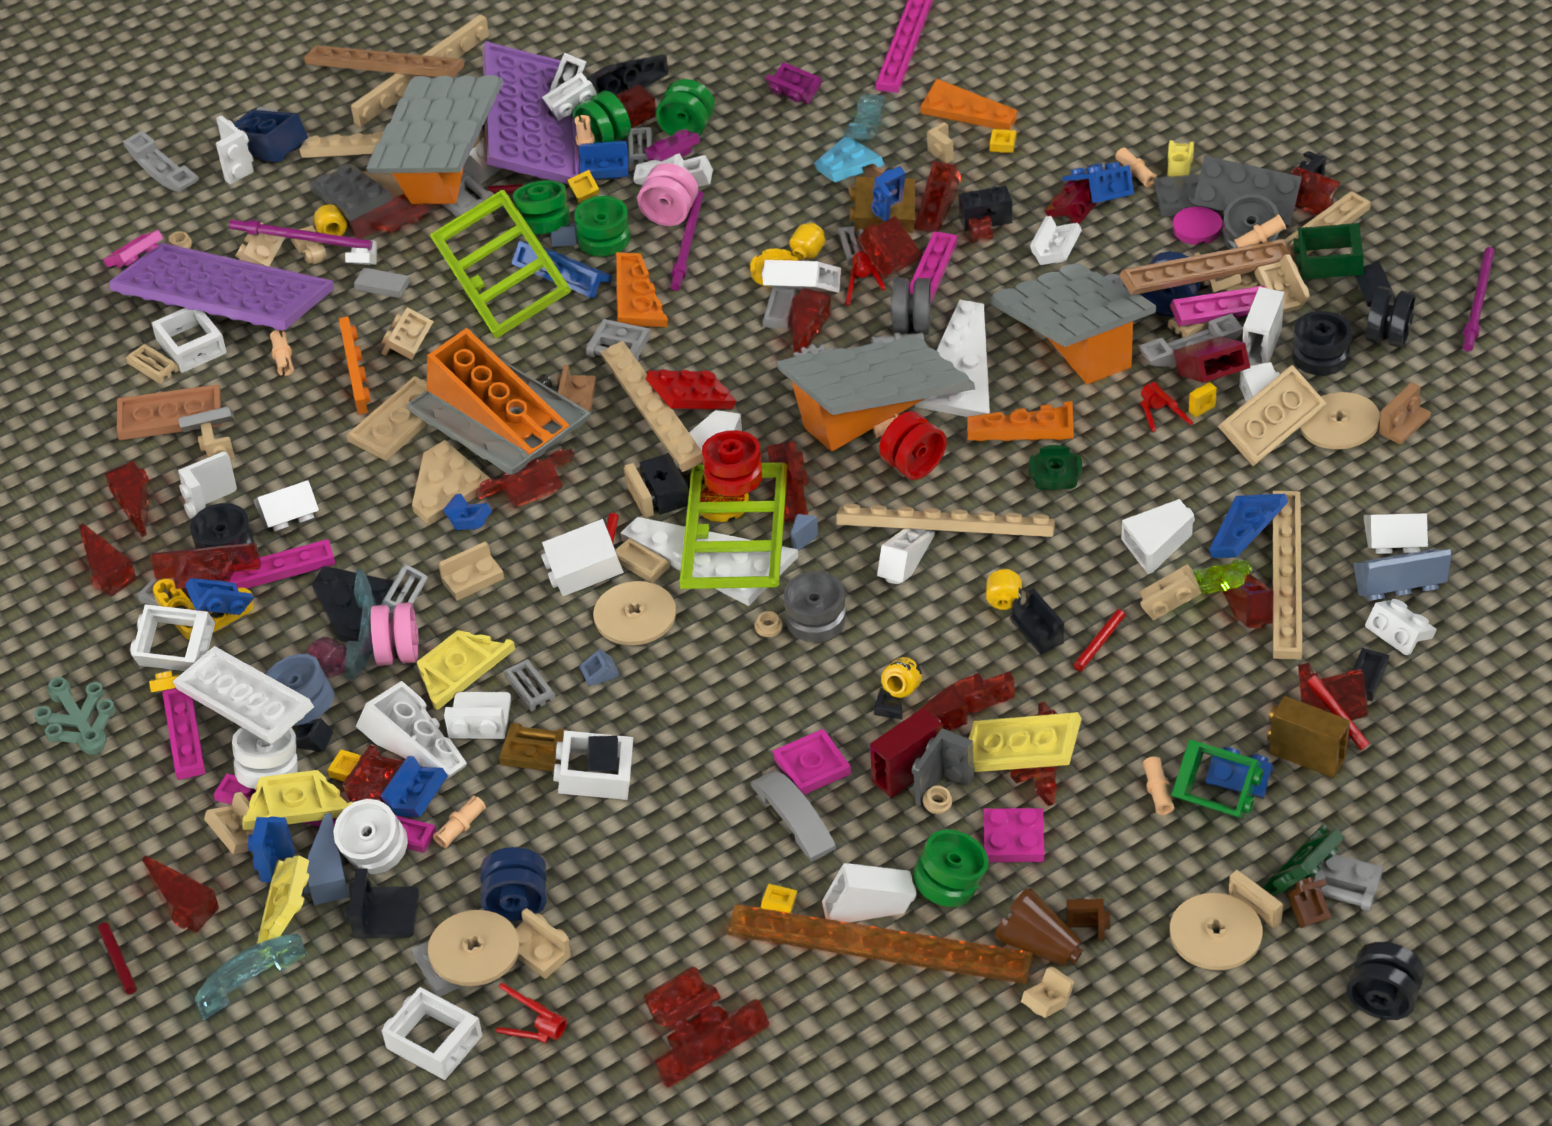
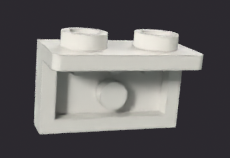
M580 72L542 98L559 121L569 116L576 105L586 100H591V97L597 93L593 84Z
M1046 216L1030 245L1031 251L1036 256L1040 265L1062 263L1068 258L1082 230L1078 223L1056 226L1053 218Z
M1397 599L1376 602L1365 624L1367 629L1405 655L1412 653L1417 641L1432 639L1437 630L1429 624L1427 618L1414 614L1407 609V605Z

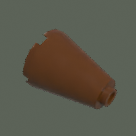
M1026 888L1009 908L1011 912L1007 918L1003 917L996 930L995 938L1000 940V942L1060 966L1066 967L1068 963L1074 965L1083 953V950L1079 948L1082 941L1035 891Z

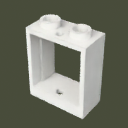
M184 308L152 322L156 341L169 358L178 364L181 373L227 353L222 334L204 311ZM199 324L207 333L179 347L171 338Z
M145 604L143 614H140L138 617V632L136 639H133L131 643V655L139 666L185 671L208 652L215 621L205 611ZM158 622L193 626L185 657L150 653Z
M564 731L563 742H557L556 759H561V764H555L553 781L559 782L558 793L627 800L633 737L618 736L619 767L618 775L568 770L569 753L587 755L588 736L616 735Z
M421 987L404 1001L402 1008L394 1017L386 1021L382 1029L386 1049L443 1080L447 1079L482 1037L478 1017ZM425 1014L454 1029L435 1053L405 1038Z

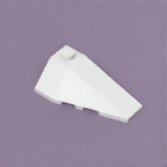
M402 681L365 704L356 727L375 744L405 759L407 756H414L422 767L443 768L448 775L446 779H449L465 768L466 761L451 739L443 736L439 730L440 724L437 719L431 718L425 710L427 705L424 700Z

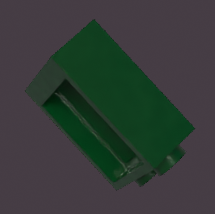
M1359 223L1298 228V238L1293 239L1294 254H1297L1295 255V263L1298 270H1301L1302 280L1364 275ZM1350 247V254L1307 257L1306 251Z

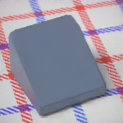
M568 223L567 226L560 227L557 231L551 232L552 245H576V224Z
M798 514L795 518L791 530L792 548L799 551L818 535L816 516Z
M601 649L579 665L589 686L620 676L612 657Z

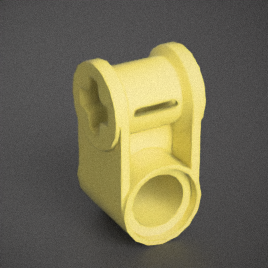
M1174 140L1169 141L1168 176L1190 175L1191 163H1193L1194 142L1190 141L1189 144L1174 143Z

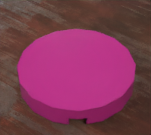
M1185 208L1173 218L1174 234L1182 242L1191 245H1198V242L1204 241L1205 244L1211 243L1218 239L1222 233V219L1218 213L1209 208Z

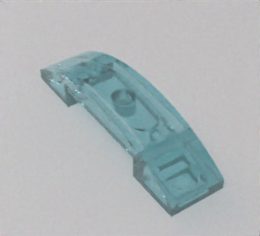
M861 94L858 101L857 115L854 122L849 123L846 138L874 139L882 116L884 95Z
M357 569L354 595L358 606L363 607L359 641L347 642L344 664L349 679H356L367 664L373 651L371 607L377 605L367 576L362 569Z
M291 934L261 942L237 954L218 968L203 984L195 997L200 1017L205 1020L229 1005L228 993L274 964L280 971H283L305 957L306 952L301 936L299 934Z

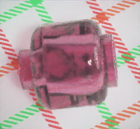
M322 637L311 643L308 647L307 654L317 659L326 677L332 678L342 674L349 663L347 649L329 637Z

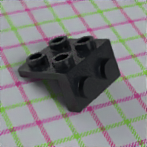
M368 868L356 869L354 881L349 882V898L351 903L345 907V921L351 924L354 938L412 937L415 931L419 889L415 886L372 887Z

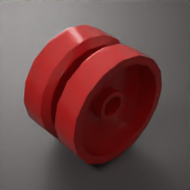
M914 411L905 412L896 417L886 428L879 444V455L889 465L896 467L908 479H921L931 473L939 464L947 446V437L940 428L929 423L919 413Z
M728 430L716 433L705 441L702 446V461L704 465V480L708 489L723 496H740L750 493L762 482L763 471L760 443L756 437L748 432Z

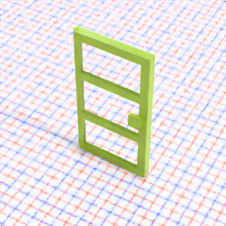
M504 190L497 192L430 234L433 242L496 339L571 292L570 286ZM501 206H504L516 226L460 261H457L445 241ZM522 234L538 258L479 294L477 291L485 287L479 275L469 279L464 270ZM544 267L558 288L501 324H498L485 303Z
M762 463V478H776L774 501L701 502L704 465L698 464L692 467L680 572V589L773 588L779 586L788 468L786 463ZM774 512L772 540L696 541L697 539H708L709 524H698L699 513ZM771 551L769 576L693 577L695 553Z

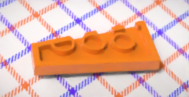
M936 79L921 104V114L994 129L1011 130L1018 118L1017 110L939 79Z
M616 252L617 322L635 326L667 327L668 318L662 311L660 299H657L654 284L650 282L649 272L641 253Z
M349 316L339 318L356 408L358 415L368 413L366 403L371 402L368 387L363 388L362 382L367 381L364 366L359 367L358 361H363L360 346L354 345V341L359 340L356 325L350 326Z
M1063 402V407L1052 408L1051 404L1041 405L1040 410L1027 412L1025 408L1015 409L1010 415L995 412L969 416L967 425L968 440L1036 441L1039 439H1074L1073 402Z

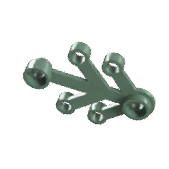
M63 677L53 678L47 688L50 698L54 702H61L69 715L52 713L48 706H40L34 711L38 724H50L45 728L48 741L79 744L81 750L91 755L101 752L107 741L103 730L109 718L116 711L112 700L103 699L99 701L104 696L102 684L92 682L86 686L87 698L80 710L71 697L72 689L68 680ZM97 705L99 715L91 728L88 721ZM61 725L76 727L80 732L63 731Z

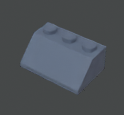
M1431 549L1354 562L1358 595L1368 596V600L1385 598L1384 593L1395 591V596L1411 594L1412 588L1422 587V591L1439 589L1440 583L1448 582L1451 550Z

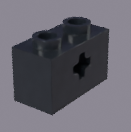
M1007 186L958 194L959 218L965 232L1012 224V199Z
M669 453L639 462L641 472L639 474L652 496L653 506L655 505L660 515L688 506V486Z

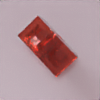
M640 84L615 95L623 104L628 114L631 128L656 117L655 97Z

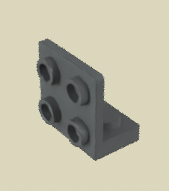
M943 728L935 738L932 737L930 739L926 752L921 758L918 757L912 767V774H914L913 792L915 793L916 805L922 807L924 793L931 787L936 786L943 776L951 781L960 782L967 786L971 784L974 779L973 740Z

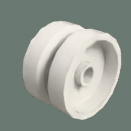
M243 727L239 728L233 735L234 771L238 782L242 785L256 789L260 777L298 772L296 734L292 728L288 729L281 738L272 744Z
M364 799L352 803L339 815L333 830L335 843L350 864L356 869L368 868L369 874L374 875L387 872L396 866L404 856L408 844L405 828L389 806L379 800Z

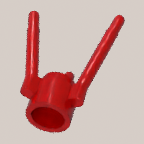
M858 251L852 257L853 268L849 271L850 279L846 295V306H849L851 303L856 276L864 278L871 273L881 290H886L877 271V266L872 264L869 254Z
M1152 382L1143 387L1141 397L1144 400L1140 405L1145 411L1152 432H1155L1156 428L1150 408L1161 409L1165 404L1189 425L1193 424V421L1177 407L1178 403L1166 394L1157 383Z
M499 984L500 989L536 1011L539 1015L535 1021V1028L538 1029V1033L502 1027L496 1028L497 1033L535 1039L545 1044L548 1043L550 1038L557 1041L562 1036L567 1025V1018L548 1010L530 997H525L506 984Z

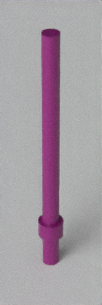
M699 190L690 208L678 259L673 265L671 272L673 278L670 287L674 291L680 290L682 280L686 277L687 273L686 263L704 196L703 192Z
M231 219L229 221V229L246 231L250 235L266 234L351 248L372 249L371 240L265 225L255 220L245 222Z
M1487 247L1484 250L1469 321L1464 327L1463 336L1465 339L1463 349L1465 351L1473 350L1475 339L1479 336V320L1495 252L1492 247Z

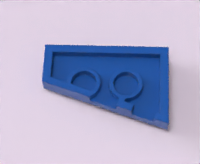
M1286 495L1236 496L1209 549L1212 558L1238 557L1288 503Z

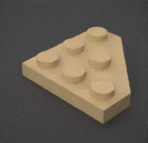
M443 440L423 453L412 502L413 512L425 523L431 525L446 516L444 508L455 494L461 493L466 502H469L493 487L492 480L447 441Z

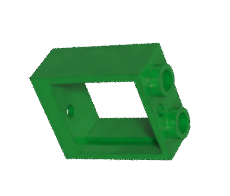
M1189 739L1171 796L1244 820L1245 815L1250 814L1255 798L1251 796L1255 785L1259 786L1261 783L1264 769H1261L1262 763L1256 759ZM1204 753L1249 767L1236 808L1191 795Z

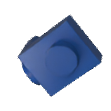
M461 493L455 494L444 508V513L456 530L479 529L485 524L487 517L492 512L488 503L468 505Z

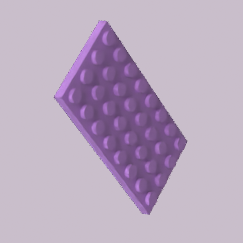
M485 41L482 48L483 76L494 75L502 77L504 81L485 120L486 164L568 185V179L580 174L579 145L576 144L575 140L577 130L573 120V112L558 121L542 98L549 93L561 60Z
M160 243L157 248L145 254L110 280V290L120 292L123 295H134L142 297L144 300L161 301L166 305L183 306L188 310L196 309L207 312L210 315H222L232 320H244L254 325L270 326L276 330H286L334 290L332 280Z

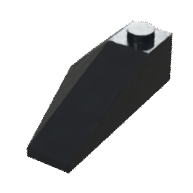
M661 54L607 65L589 75L586 79L593 84L597 94L606 90L614 94L621 102L669 75L667 56Z

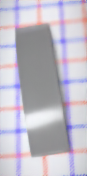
M143 131L123 141L124 146L137 163L151 177L168 189L180 192L199 181V177L185 165L182 167L177 166L157 149L156 142Z
M1231 313L1209 321L1207 330L1166 343L1163 338H1159L1139 345V350L1150 365L1175 366L1176 361L1173 350L1219 336L1235 340L1243 333V327Z
M774 770L751 781L752 788L765 804L770 803L795 834L796 844L810 861L836 849V845L821 818L807 798L789 778L781 772Z

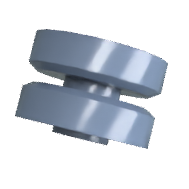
M309 654L288 656L275 663L266 673L267 676L309 698L314 708L294 725L309 723L319 718L329 709L334 700V690L317 659Z

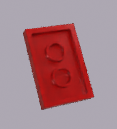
M662 369L660 371H648L646 376L647 382L671 409H733L736 403V399L729 393V390L720 383L714 373L708 370L699 372Z

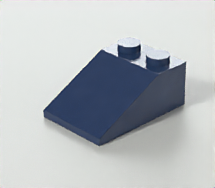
M251 110L233 123L237 129L243 130L249 140V143H247L248 150L253 156L260 160L272 161L274 163L282 161L286 154L299 148L301 143L308 138L298 113Z

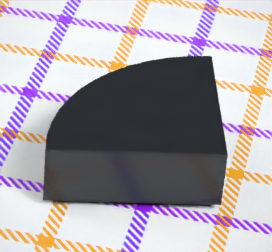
M880 688L874 706V715L902 720V704L884 688Z

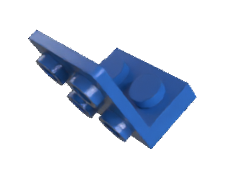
M1119 162L1107 163L1105 168H1103L1102 164L1089 165L1087 171H1085V167L1071 169L1070 175L1062 176L1063 181L1089 178L1092 203L1134 194L1130 165L1120 166Z

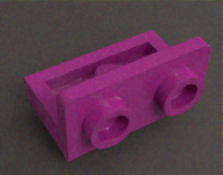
M785 62L781 64L774 77L769 74L765 77L769 84V89L777 95L782 93L796 103L801 101L808 105L823 83L819 76Z
M683 129L666 139L656 141L653 145L645 148L648 161H663L679 153L681 157L692 153L691 147L700 143L698 133Z

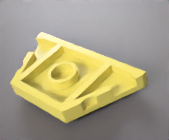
M457 630L417 661L418 670L433 708L436 711L452 700L456 693L462 692L515 650L514 642L506 639L505 643L491 641L490 636L473 635L470 632Z
M318 770L264 776L258 780L256 792L252 795L249 802L248 812L243 817L242 827L243 830L254 829L257 817H284L288 824L323 820L324 815L327 813H331L332 819L338 818L342 811L353 802L347 803L341 798L340 790L333 784L328 783L326 777Z
M298 855L293 858H286L284 862L281 860L276 861L255 954L266 958L294 914L298 913L304 902V897L301 896L302 891L309 879V873H307L308 859Z

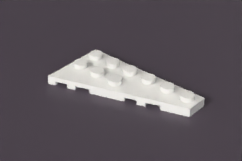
M959 300L937 351L943 359L952 362L957 370L968 375L969 379L974 382L975 390L925 398L915 404V407L965 417L989 414L984 304Z
M637 517L621 532L622 541L625 542L628 538L634 540L668 560L670 566L681 571L685 526ZM709 532L708 539H697L696 541L750 540ZM782 546L780 575L798 558V549ZM771 551L695 553L693 577L769 576ZM767 588L715 589L750 606Z

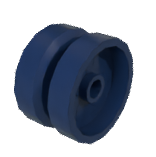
M1163 252L1154 256L1149 265L1188 256L1179 252ZM1201 282L1140 293V295L1156 305V314L1174 317L1170 307L1172 300L1197 296Z
M509 847L491 852L483 859L480 866V879L482 883L480 900L485 911L497 913L508 921L523 920L521 912L527 908L534 914L540 913L547 903L545 884L546 864L545 860L538 853L526 848Z

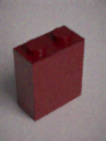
M1222 336L1173 350L1178 374L1202 383L1251 368L1246 344Z
M921 708L870 743L872 782L890 798L914 783V774H912L913 764L918 757L921 758L926 752L930 739L932 737L935 738L943 728L940 719L935 715H931L924 708Z

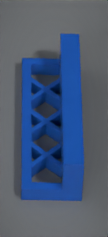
M518 242L512 260L513 265L523 268L538 258L528 242ZM543 247L572 290L595 298L600 281L611 282L612 275ZM544 267L534 273L553 281Z

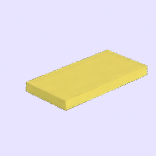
M1078 712L974 721L969 735V739L973 740L974 772L1069 765L1082 718Z

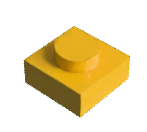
M992 129L989 143L990 151L1013 153L1016 142V130Z
M589 170L567 180L578 203L600 194V190Z
M1209 382L1193 390L1189 394V413L1196 418L1216 407L1217 387Z
M172 671L156 673V679L149 681L151 692L176 688L173 681L180 675H172Z
M341 749L327 770L329 777L355 785L368 764L366 756Z
M768 883L760 910L771 912L774 915L790 917L796 901L797 890Z

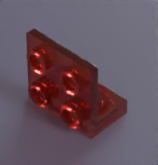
M895 216L878 226L873 223L857 238V241L884 279H887L922 257V253Z
M1309 662L1298 665L1301 702L1329 712L1306 683L1309 678L1316 675L1351 720L1369 715L1365 677L1361 669L1321 679L1319 672L1314 673Z

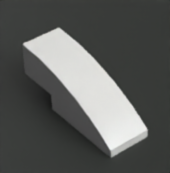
M679 153L663 161L653 160L637 164L633 178L635 184L643 185L652 168L658 164L670 163L686 169L693 175L699 187L710 184L713 169L706 155L683 161Z

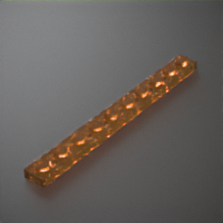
M737 904L734 906L727 927L728 935L1022 984H1027L1033 960V952Z

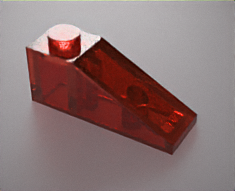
M933 161L914 225L915 230L931 233L940 231L954 202L961 175L957 165Z
M802 288L800 293L792 299L794 352L801 353L802 347L808 349L832 314L831 297L829 294Z
M131 461L104 474L110 493L140 536L144 537L147 535L149 492L146 483H149V478L143 468L139 469L135 462Z
M84 523L79 525L93 576L91 581L97 590H103L112 597L137 580L130 559Z
M1240 566L1214 569L1215 578L1236 619L1248 628H1261L1262 624H1272L1273 590Z
M146 855L142 858L147 877L169 912L173 922L182 929L188 928L197 933L219 909L214 890Z

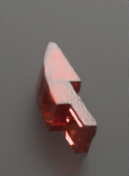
M1010 671L983 680L981 675L976 673L942 690L922 708L931 715L937 716L943 725V729L948 731L957 729L968 724L967 714L978 712L984 708L1015 698V679Z

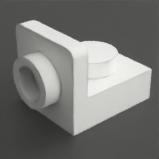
M371 240V250L352 248V253H345V262L352 265H376L377 242Z

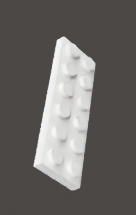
M215 646L173 681L179 691L270 744L281 738L288 729L303 719L314 708L309 698Z

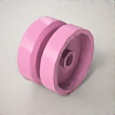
M658 164L650 170L637 196L638 207L654 223L663 226L679 225L685 220L698 194V184L693 175L686 169L676 164Z
M412 602L396 604L394 608V621L388 605L372 606L371 634L377 666L392 665L395 661L396 649L402 664L417 662L419 636Z

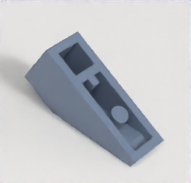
M331 813L324 815L307 858L309 860L307 868L309 879L304 887L305 895L311 894L314 905L349 897L340 850L334 840V823Z

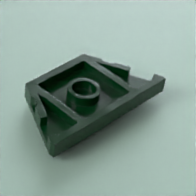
M1321 825L1261 888L1275 897L1303 878L1313 877L1321 869L1319 864L1323 860L1327 861L1338 852L1339 849L1336 846L1344 839L1343 835L1337 828Z

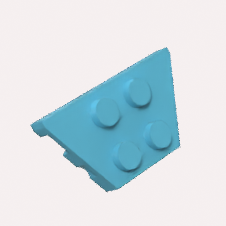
M845 136L814 164L819 173L833 182H838L850 176L863 173L862 167L875 163L878 168L883 166L884 162L880 155L852 138Z

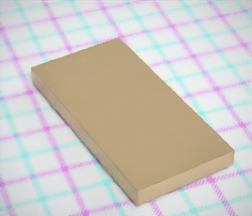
M1291 365L1218 427L1249 463L1254 466L1323 409L1327 403L1298 370Z
M416 376L411 378L346 435L347 441L387 461L428 425L407 409L409 402L427 390V382Z

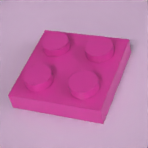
M159 230L142 234L106 256L103 260L107 267L114 265L118 268L123 265L127 266L138 260V255L144 252L148 253L157 248L156 242L163 239Z
M824 729L773 750V759L784 775L796 785L803 795L851 774V766Z
M1043 808L984 809V849L989 862H1044Z

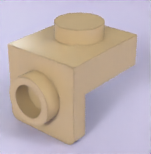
M943 122L927 131V147L929 152L946 164L953 160V140L949 138L948 124Z
M211 423L201 425L202 435L198 436L201 451H206L208 458L221 452H227L230 459H233L235 456L230 437L215 439Z
M1051 966L1046 969L1041 983L1024 991L1021 1002L1031 1008L1035 1014L1046 1018L1066 1007L1074 981Z

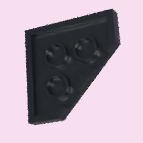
M323 566L313 581L312 587L339 640L365 647L372 635L371 607L382 604L394 581ZM397 587L395 593L393 594L391 600L394 598L396 592L398 591V587Z

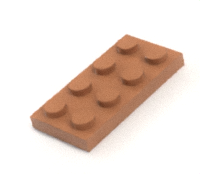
M217 384L117 398V435L119 440L183 432L178 420L181 417L221 408L220 386ZM222 423L213 425L212 427L222 426Z

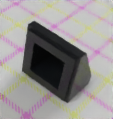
M322 718L301 724L296 732V748L323 752L333 735V730Z
M588 736L587 764L589 771L617 770L618 736Z

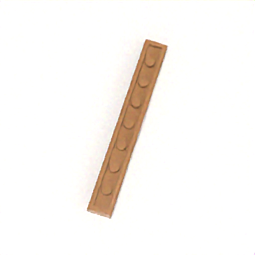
M316 45L304 56L305 63L309 65L432 77L450 76L453 78L464 67L463 59L319 45Z
M1284 239L1265 242L1264 244L1259 243L1124 269L1119 276L1130 294L1135 295L1255 271L1257 267L1280 262L1284 255L1290 254L1293 261L1295 256Z

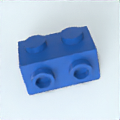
M626 141L579 145L580 174L589 170L594 180L629 177Z
M901 166L893 170H886L874 180V189L872 191L873 203L871 207L877 217L880 216L884 223L890 221L891 207L903 201L905 172Z
M190 578L185 584L193 605L198 611L241 615L254 599L251 593L239 592L236 584L233 582Z
M1223 747V750L1240 755V751L1237 749ZM1252 754L1251 758L1261 762V769H1264L1261 783L1259 786L1255 785L1252 796L1264 799L1270 774L1273 773L1274 766L1268 762L1269 758ZM1212 756L1206 784L1241 793L1249 767Z
M407 756L381 794V798L394 815L420 817L435 794L440 790L448 775L443 768L421 767L414 756Z
M257 817L254 832L248 836V850L253 852L254 870H258L261 882H271L277 859L293 858L295 856L288 823L284 817Z

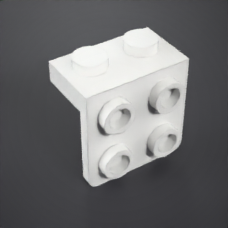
M221 115L216 118L221 140L216 142L225 181L232 184L254 172L251 163L253 162V157L248 150L247 143H249L246 133L243 130L237 129L232 121L225 119Z
M227 452L218 453L178 470L181 481L179 488L186 501L184 508L190 519L200 510L206 508L205 504L231 494L237 489L230 456Z
M507 692L456 693L453 707H446L444 713L448 737L505 739L511 695Z

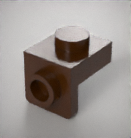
M1313 877L1306 878L1297 882V888L1287 894L1300 928L1318 924L1332 918L1320 890L1327 885L1325 879L1314 882Z
M1103 899L1066 900L1067 926L1069 928L1097 927L1098 941H1104L1105 930L1110 929V911H1104Z

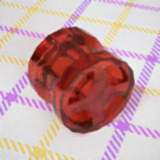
M989 215L978 220L976 218H969V231L973 243L984 238L986 240L993 239V228Z

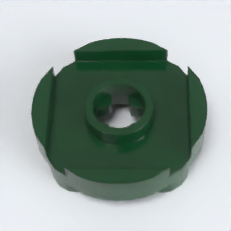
M1063 445L1044 446L1040 448V453L1035 456L1033 454L1030 457L1029 475L1035 482V487L1040 490L1073 489L1077 486L1078 480L1082 476V459L1077 452L1076 455L1071 453L1069 447ZM1056 465L1059 469H1053V466Z

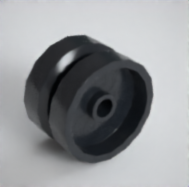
M1378 286L1369 312L1366 341L1380 344L1385 339L1388 331V344L1393 347L1404 348L1413 322L1416 294L1401 290L1394 302L1393 289Z
M1315 311L1300 317L1294 325L1292 360L1296 367L1303 372L1316 376H1328L1343 370L1349 362L1351 326L1349 322L1339 314L1329 311Z
M232 503L214 504L200 510L193 517L190 524L191 535L198 560L204 567L215 571H224L223 567L248 561L253 556L255 542L248 515L242 507Z
M1372 942L1364 945L1358 951L1354 963V971L1350 975L1346 993L1350 1002L1360 1011L1383 1020H1400L1408 1017L1414 1011L1418 991L1421 989L1424 979L1425 967L1420 958L1401 945L1390 942Z

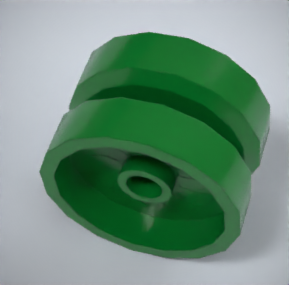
M689 79L676 80L669 85L656 110V120L661 129L670 136L683 129L698 133V136H700L714 112L715 100L711 92L704 85Z
M604 90L591 97V100H586L574 107L573 120L578 116L581 122L580 115H587L590 118L591 133L594 134L595 138L594 143L621 141L628 137L631 132V123L623 104L609 91Z
M551 180L536 181L519 187L513 193L514 205L534 234L554 232L560 229V227L567 226L570 222L569 206L566 204V189L561 182Z
M596 196L584 200L577 206L574 212L578 246L583 252L593 256H611L616 254V252H621L628 246L631 240L627 206L622 200L611 196Z
M943 829L934 832L927 839L922 854L914 866L912 877L915 886L921 894L933 903L945 907H959L967 904L973 898L978 889L979 882L983 879L988 869L989 859L981 844L968 834L957 830Z

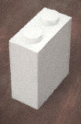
M1259 287L1243 326L1242 342L1246 344L1250 366L1270 362L1282 331L1285 292Z
M603 519L542 542L546 553L541 554L546 569H552L548 573L553 588L559 587L562 596L624 573Z

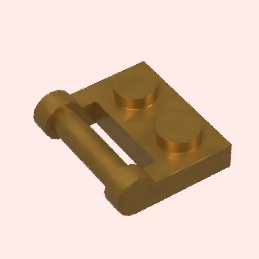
M511 723L499 757L500 765L554 772L555 764H559L560 759H556L557 742H563L564 731H568V729L558 728L555 731L522 727L520 723Z

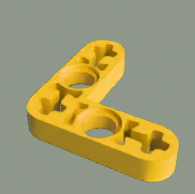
M162 579L153 586L154 597L159 606L171 608L185 606L188 610H196L193 603L175 581ZM238 588L239 592L251 593L246 588ZM163 591L171 592L172 599L169 600L168 595ZM254 600L251 601L241 615L224 613L222 617H212L215 621L213 632L251 612L254 608ZM174 624L187 640H190L193 627Z

